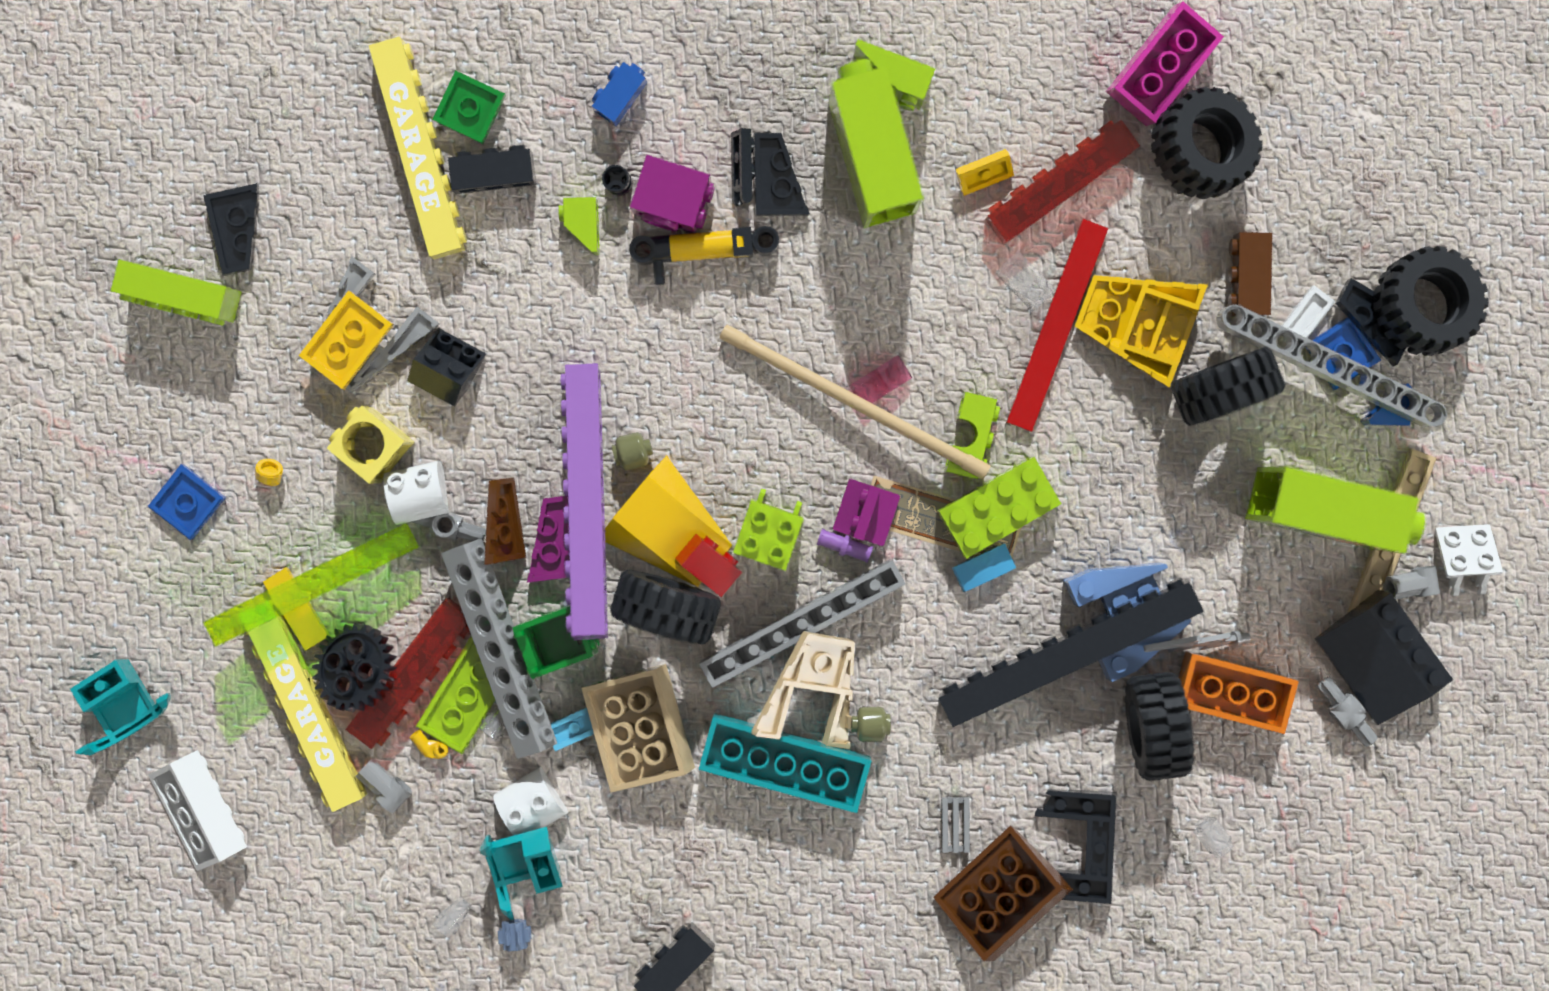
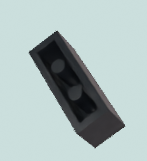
M525 145L510 146L509 151L501 152L497 148L483 149L482 154L471 155L470 151L455 153V157L448 158L451 190L455 194L537 185L533 152L530 148L526 149Z
M693 922L687 927L682 925L673 934L674 940L668 946L663 944L653 956L656 959L649 966L645 963L635 973L637 978L635 979L634 987L638 991H675L714 952L715 944Z

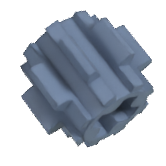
M522 919L503 921L501 928L497 931L498 944H503L504 951L526 949L528 942L532 939L531 926H526V920Z

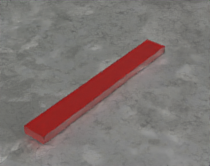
M1082 219L1006 423L1032 432L1109 228Z

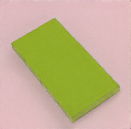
M472 635L416 725L417 728L460 754L464 753L496 701Z

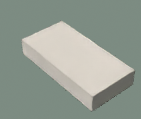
M1313 285L1281 326L1308 338L1335 301Z

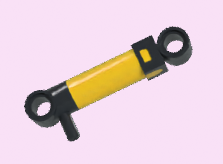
M770 226L759 227L753 234H751V227H742L726 231L649 237L641 235L631 241L629 252L633 260L639 265L653 264L654 284L664 285V263L730 257H734V259L753 257V250L761 256H769L777 251L779 236L776 230ZM764 234L770 235L773 238V244L768 248H763L758 244L759 237ZM648 244L651 247V252L647 257L637 256L636 250L639 245Z

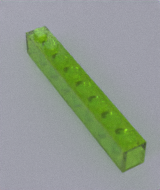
M405 523L204 621L203 624L214 646L220 647L420 549L408 523Z

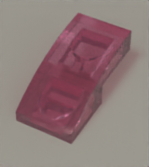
M897 355L852 383L849 387L855 395L873 403L913 377L900 356Z

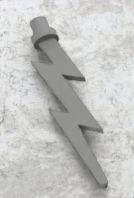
M1232 631L1231 633L1200 638L1199 635L1145 645L1143 648L1145 652L1167 649L1168 653L1197 647L1199 650L1230 644L1235 648L1241 647L1242 644L1250 643L1251 637L1249 633Z

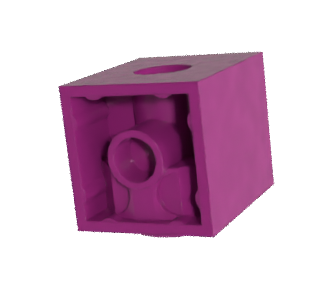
M646 154L630 209L634 215L641 217L642 221L670 231L680 229L696 233L698 228L702 229L707 216L704 206L706 202L711 203L715 191L714 183L711 181L710 174Z

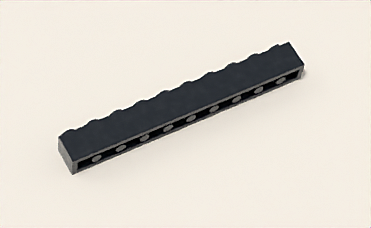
M1181 577L1168 582L1166 584L1167 588L1160 592H1157L1156 589L1148 591L1141 595L1142 600L1134 604L1131 601L1122 603L1116 607V612L1108 616L1106 613H1101L1091 618V624L1081 627L1080 624L1067 629L1065 631L1067 635L1058 639L1055 636L1049 637L1040 642L1041 647L1031 650L1030 647L1023 649L1015 654L1017 658L1009 662L1006 659H1002L992 664V669L983 674L979 670L966 677L968 681L957 685V682H953L942 688L943 692L939 694V701L952 727L1203 613L1202 605L1188 579L1182 580Z

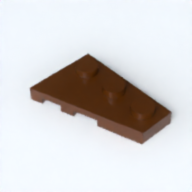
M514 477L491 480L488 487L484 565L526 558Z

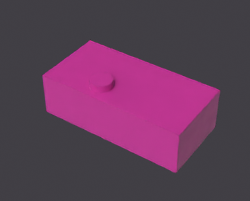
M1182 1L1169 10L1105 92L1145 126L1155 124L1159 116L1167 110V107L1171 105L1224 36Z

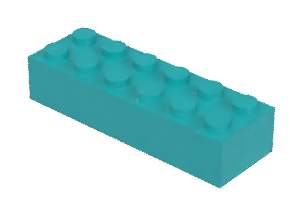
M717 713L713 714L698 770L846 811L858 812L872 762L869 755L844 748L826 746L822 742L786 732L781 733L780 740L758 737L751 733L755 724Z

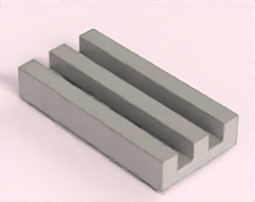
M942 797L943 853H970L969 797ZM948 803H953V845H948ZM959 803H963V845H959Z

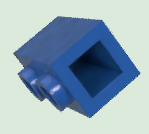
M623 62L620 67L615 66L608 75L607 79L609 82L604 90L599 88L592 98L594 112L617 127L647 85L646 77L643 76L645 72L634 63L629 66Z

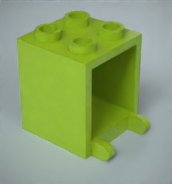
M761 488L757 501L752 499L733 553L786 571L804 519L798 515L802 502H796L793 513L762 503L766 490Z

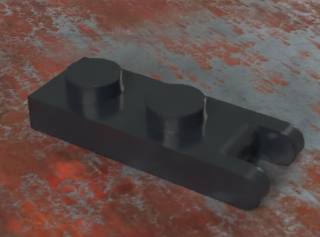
M740 128L731 133L732 203L735 206L749 203L752 200V180L755 175V167L752 164L754 138L751 137V129Z

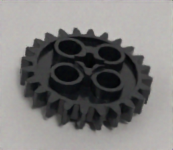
M354 623L353 627L345 624L343 631L334 629L335 638L326 636L327 646L319 645L323 652L322 654L314 655L320 661L319 664L312 666L313 669L318 670V674L314 675L312 679L320 681L316 685L315 690L323 691L320 698L328 700L327 705L336 707V709L341 711L346 710L354 713L355 709L365 711V705L374 707L373 698L382 700L383 697L380 692L382 690H390L386 682L394 681V678L389 673L390 671L397 670V667L390 665V662L397 657L389 654L394 647L387 644L389 638L381 635L380 630L366 624ZM372 668V674L368 676L369 671ZM348 682H350V686H349L348 690L346 691V686H347Z

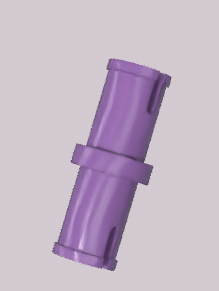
M823 528L817 541V545L839 552L840 556L844 557L846 554L868 563L873 546L851 540V536L846 535L843 537L826 531Z

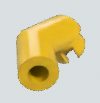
M420 729L409 737L422 755L427 758L441 759L448 754L447 745L440 741L427 739Z

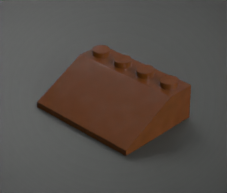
M1010 825L933 898L983 961H995L1070 893L1072 888L1058 871Z

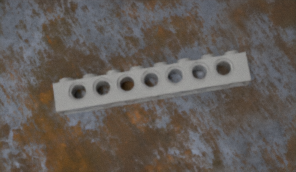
M482 538L441 553L517 759L542 752L558 744L535 681L527 673V667L518 642L513 636L512 627H514L492 565H484L485 546Z
M889 559L700 661L699 665L713 688L798 642L803 631L816 633L906 584L894 561Z

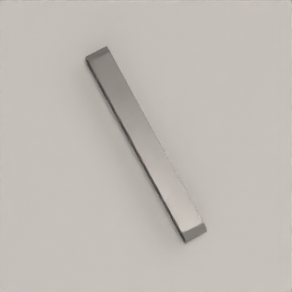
M1230 305L1221 309L1217 314V325L1223 331L1260 349L1268 347L1275 356L1419 426H1439L1446 420L1447 410L1440 402L1242 306ZM1228 311L1234 312L1237 316V322L1234 326L1230 325L1226 320ZM1254 323L1260 325L1262 329L1259 338L1255 337L1251 332V327ZM1279 335L1286 339L1287 344L1283 350L1276 345V339ZM1303 347L1308 348L1311 352V358L1308 362L1301 357ZM1328 359L1333 360L1336 365L1333 373L1328 372L1326 369ZM1354 371L1360 375V383L1357 386L1351 381V374ZM1379 383L1385 388L1383 397H1379L1376 393V386ZM1404 395L1408 397L1410 402L1406 410L1401 406L1400 402ZM1429 407L1434 411L1432 421L1427 420L1425 415Z

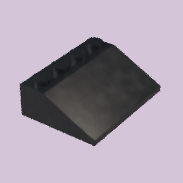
M1377 590L1356 608L1352 609L1314 638L1377 725L1432 697L1453 681V678L1390 592Z

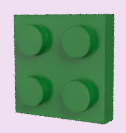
M455 70L432 120L478 143L484 144L506 95Z

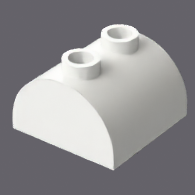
M440 461L384 474L385 497L395 525L449 513L444 469Z
M541 766L493 796L496 808L513 836L546 827L568 813L567 808Z

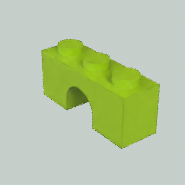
M969 392L962 394L957 419L970 423L974 429L975 436L972 443L966 447L951 446L987 463V459L983 457L985 449H990L994 435V433L990 432L992 421L997 422L1000 406H996L997 399ZM948 459L946 460L944 472L978 479L975 475L963 470L959 465Z

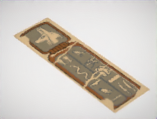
M875 475L873 476L871 486L900 495L889 531L959 551L937 512L938 509L955 499ZM1021 528L972 556H978L1005 543L1011 557H1013Z

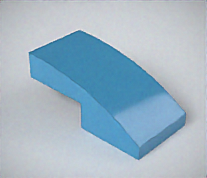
M1005 543L952 567L963 592L980 586L1016 568Z

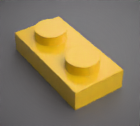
M1006 149L955 169L960 190L964 196L1014 176L1010 154Z

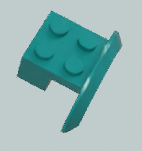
M116 659L70 688L82 711L93 712L107 735L97 741L85 744L76 750L75 753L81 755L96 754L141 730L166 711L171 694L166 693L156 699L155 704L129 659Z
M547 827L493 841L490 835H486L480 846V853L487 860L500 910L508 919L515 920L507 885L531 879L536 894L563 887L559 863Z

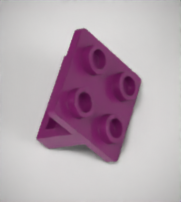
M849 479L833 530L862 541L865 540L884 546L900 495Z

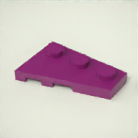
M568 496L544 498L542 501L527 583L566 578L565 561H570V550H565L564 535L569 534V523L564 522V507H568Z

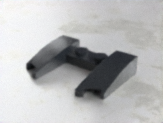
M1048 789L1046 794L1051 797L1044 809L1039 807L1036 809V817L1087 821L1085 871L1057 870L1072 888V891L1062 900L1111 904L1117 792Z

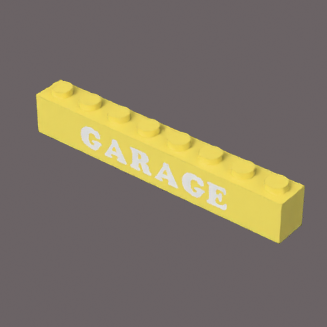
M400 36L368 45L429 257L435 260L465 251L463 243H467L466 234L463 227H458L456 217L460 216L455 200L451 201L448 191L451 190L450 179L447 174L443 175L441 165L445 164L441 149H436L433 139L437 138L433 122L428 123L426 112H429V106L426 97L421 96L418 86H421L422 82L418 70H413L410 60L414 59L411 45L410 43L406 44Z
M270 600L240 614L242 619L240 621L241 628L246 635L250 636L254 644L252 645V651L258 660L261 659L265 668L263 670L264 677L270 685H273L277 693L275 694V700L278 706L286 712L288 717L286 719L287 726L291 733L296 734L300 742L298 743V749L302 757L308 759L311 766L309 768L310 775L315 783H319L323 791L321 798L325 806L330 807L331 811L334 812L365 797L368 793L363 783L355 777L358 772L324 699L320 698V691L315 690L316 682L312 679L313 676L294 635L275 601Z

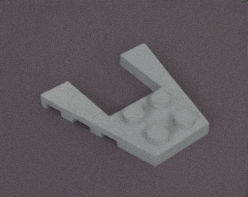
M351 257L349 260L350 264L340 281L338 292L328 309L326 319L348 290L359 297L375 276L373 271L354 257ZM416 307L387 346L382 348L378 345L345 389L350 393L355 392L437 328L440 323L422 309Z

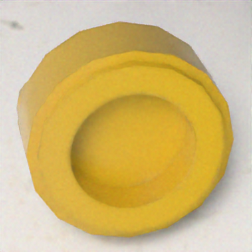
M263 459L256 464L254 475L264 485L277 486L282 479L283 467L274 459Z

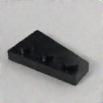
M754 133L755 216H809L810 213L804 202L799 181L797 182L792 168V162L782 133Z

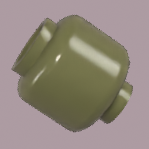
M639 432L619 436L615 441V445H612L616 465H621L626 471L647 466L649 463L648 456L653 455L650 439L644 440L643 435Z
M862 706L858 709L857 716H851V732L857 733L859 741L882 742L886 735L890 736L891 717L890 714H886L883 707Z

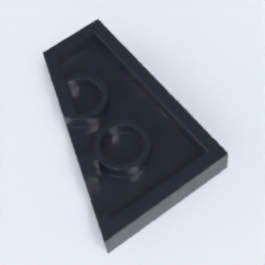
M258 183L203 195L222 275L224 276L252 269L259 192Z
M1352 278L1348 279L1335 304L1393 367L1398 365L1406 348L1400 349L1394 344L1396 340L1393 338L1388 339L1384 334L1386 331L1384 326H1379L1376 320L1379 318V313L1374 311L1373 305L1374 302L1379 300V297H1375L1373 290Z

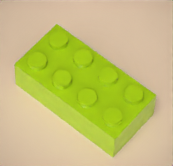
M120 259L117 262L110 290L120 294V300L145 306L146 302L147 307L170 313L173 307L172 313L198 319L200 314L199 320L224 326L225 321L234 323L241 296V291Z
M1029 457L938 509L937 512L962 556L967 559L1061 505V502L1036 458Z

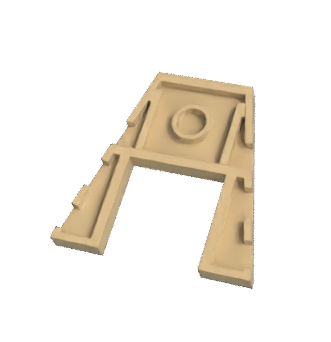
M803 631L751 733L758 737L780 740L794 687L835 693L822 743L830 747L850 749L851 743L848 741V732L851 729L852 717L849 715L850 701L853 699V690L850 689L851 676L854 675L855 642L851 639Z

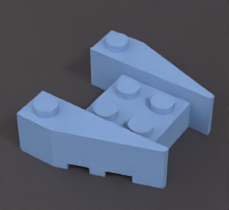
M1159 562L1087 569L1063 581L1074 605L1080 607L1100 598L1107 614L1110 615L1116 612V607L1122 603L1131 601L1134 604L1142 600L1141 595L1148 591L1156 589L1157 592H1160L1153 574L1168 567L1167 564ZM1191 619L1185 620L1099 660L1106 679L1113 682L1138 671L1160 651L1145 652L1143 646L1171 641L1192 622Z

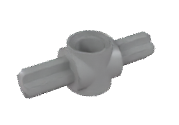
M451 512L411 521L412 523L430 528V533L457 540L460 537L470 541L482 538V541H484L486 537L485 528L463 522L464 517ZM444 517L450 518L453 523V528L450 532H444L441 529L440 523Z
M1330 677L1322 679L1317 687L1330 702L1329 713L1344 730L1351 729L1364 746L1368 747L1374 744L1378 737L1364 720L1366 710L1352 694H1343Z

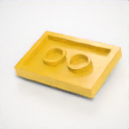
M348 290L299 354V357L341 389L345 390L394 324Z

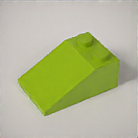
M857 39L853 55L856 60L870 59L873 70L887 66L895 98L899 102V106L909 111H914V109L920 110L936 68Z

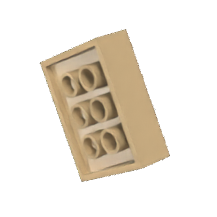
M666 664L646 668L581 688L610 792L683 776L695 768Z

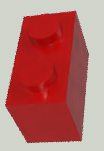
M695 534L675 559L683 568L722 597L742 573L736 566L739 561L727 551L723 555L716 550L719 545L707 535L703 539L698 534Z

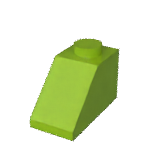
M596 197L563 198V205H559L558 209L559 221L564 222V226L594 255H600L598 199Z

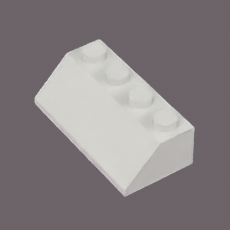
M198 750L148 775L197 871L221 862L247 847L244 842L243 832L237 828L232 818V811L223 801L220 795V787L212 779L208 771L207 761L200 755Z

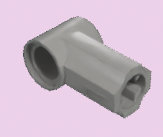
M1436 566L1413 568L1408 573L1387 576L1383 583V589L1386 592L1392 593L1396 600L1411 596L1423 597L1440 594Z
M373 758L355 776L376 795L378 803L391 813H394L412 794L411 788L403 780L393 777Z

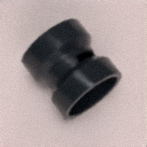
M611 165L603 172L602 183L611 194L624 196L632 189V177L622 166Z

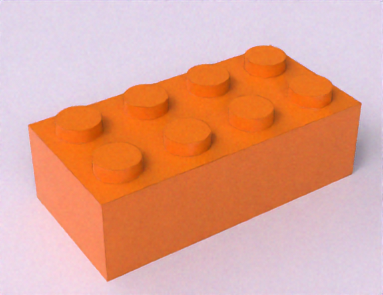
M1185 651L1178 677L1182 682V687H1184L1189 710L1285 734L1299 681Z

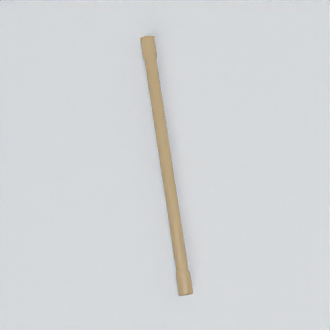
M726 324L722 330L719 339L740 350H745L959 465L963 470L984 480L991 465L939 440L758 343L730 325Z

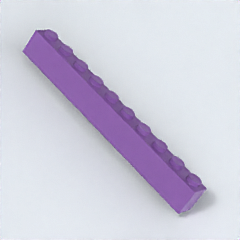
M598 363L565 365V374H561L560 377L561 389L566 390V400H561L562 416H566V426H562V441L567 443V453H563L562 462L563 469H568V480H563L564 496H568V507H564V522L569 523V534L564 535L565 550H570V561H565L566 578H570V588H566V604L571 605V616L566 617L567 633H572L574 640L608 638L601 371Z

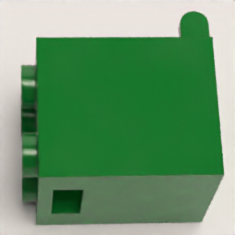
M571 605L537 616L512 627L513 636L518 642L527 667V673L531 679L594 657L599 652L598 646H601L599 639L582 640L583 643L579 644L578 640H574L572 637V633H567L566 617L571 616Z

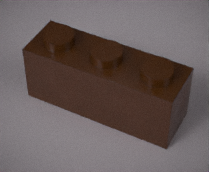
M1239 232L1233 235V239L1229 242V255L1233 256V266H1230L1228 272L1229 283H1232V294L1228 296V306L1239 305L1263 317L1271 315L1273 233ZM1232 312V317H1237L1236 314Z

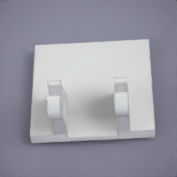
M1490 524L1435 528L1434 531L1446 577L1450 578L1449 588H1452L1450 595H1459L1462 579L1464 576L1477 575L1475 586L1479 587L1477 593L1479 595L1486 594L1490 575H1502L1503 573Z

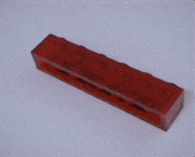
M1122 119L1115 124L1112 120L1098 129L1100 132L1099 136L1093 140L1088 136L1076 145L1078 151L1070 156L1066 152L1054 161L1056 167L1049 172L1044 168L1032 177L1034 182L1026 188L1023 184L1010 193L1012 197L1004 204L1000 200L988 209L990 214L985 220L1003 245L1140 147Z
M450 598L445 599L394 665L397 667V670L390 671L389 675L394 678V681L386 682L390 690H382L380 693L383 699L373 698L374 707L365 705V711H359L345 729L370 749H373L378 744L381 747L385 744L392 734L388 731L394 723L399 725L408 712L405 710L407 705L411 701L414 704L424 693V690L421 688L427 680L432 682L441 669L438 665L443 658L448 660L456 651L457 647L454 644L459 637L464 639L469 634V627L458 604Z

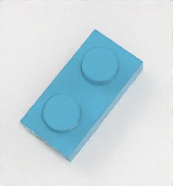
M587 707L550 723L558 743L553 746L555 751L594 734Z

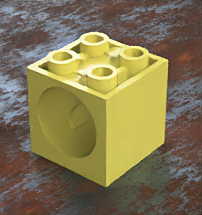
M361 406L360 408L355 407L346 418L348 423L342 430L338 428L330 436L328 441L331 443L326 449L366 482L378 484L383 481L384 474L390 472L414 444V441L373 407ZM375 425L383 434L384 449L378 459L365 460L364 462L355 451V436L362 427H374Z

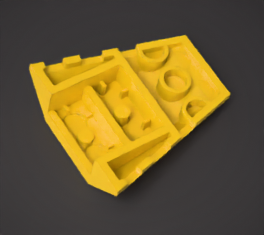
M1094 275L1075 327L1170 388L1208 284L1197 285L1185 284L1184 282H1160L1147 279L1136 280Z
M668 456L646 477L605 527L606 543L697 587L701 584V581L683 568L675 559L695 534H698L703 539L707 535L719 545L716 550L723 555L732 546Z

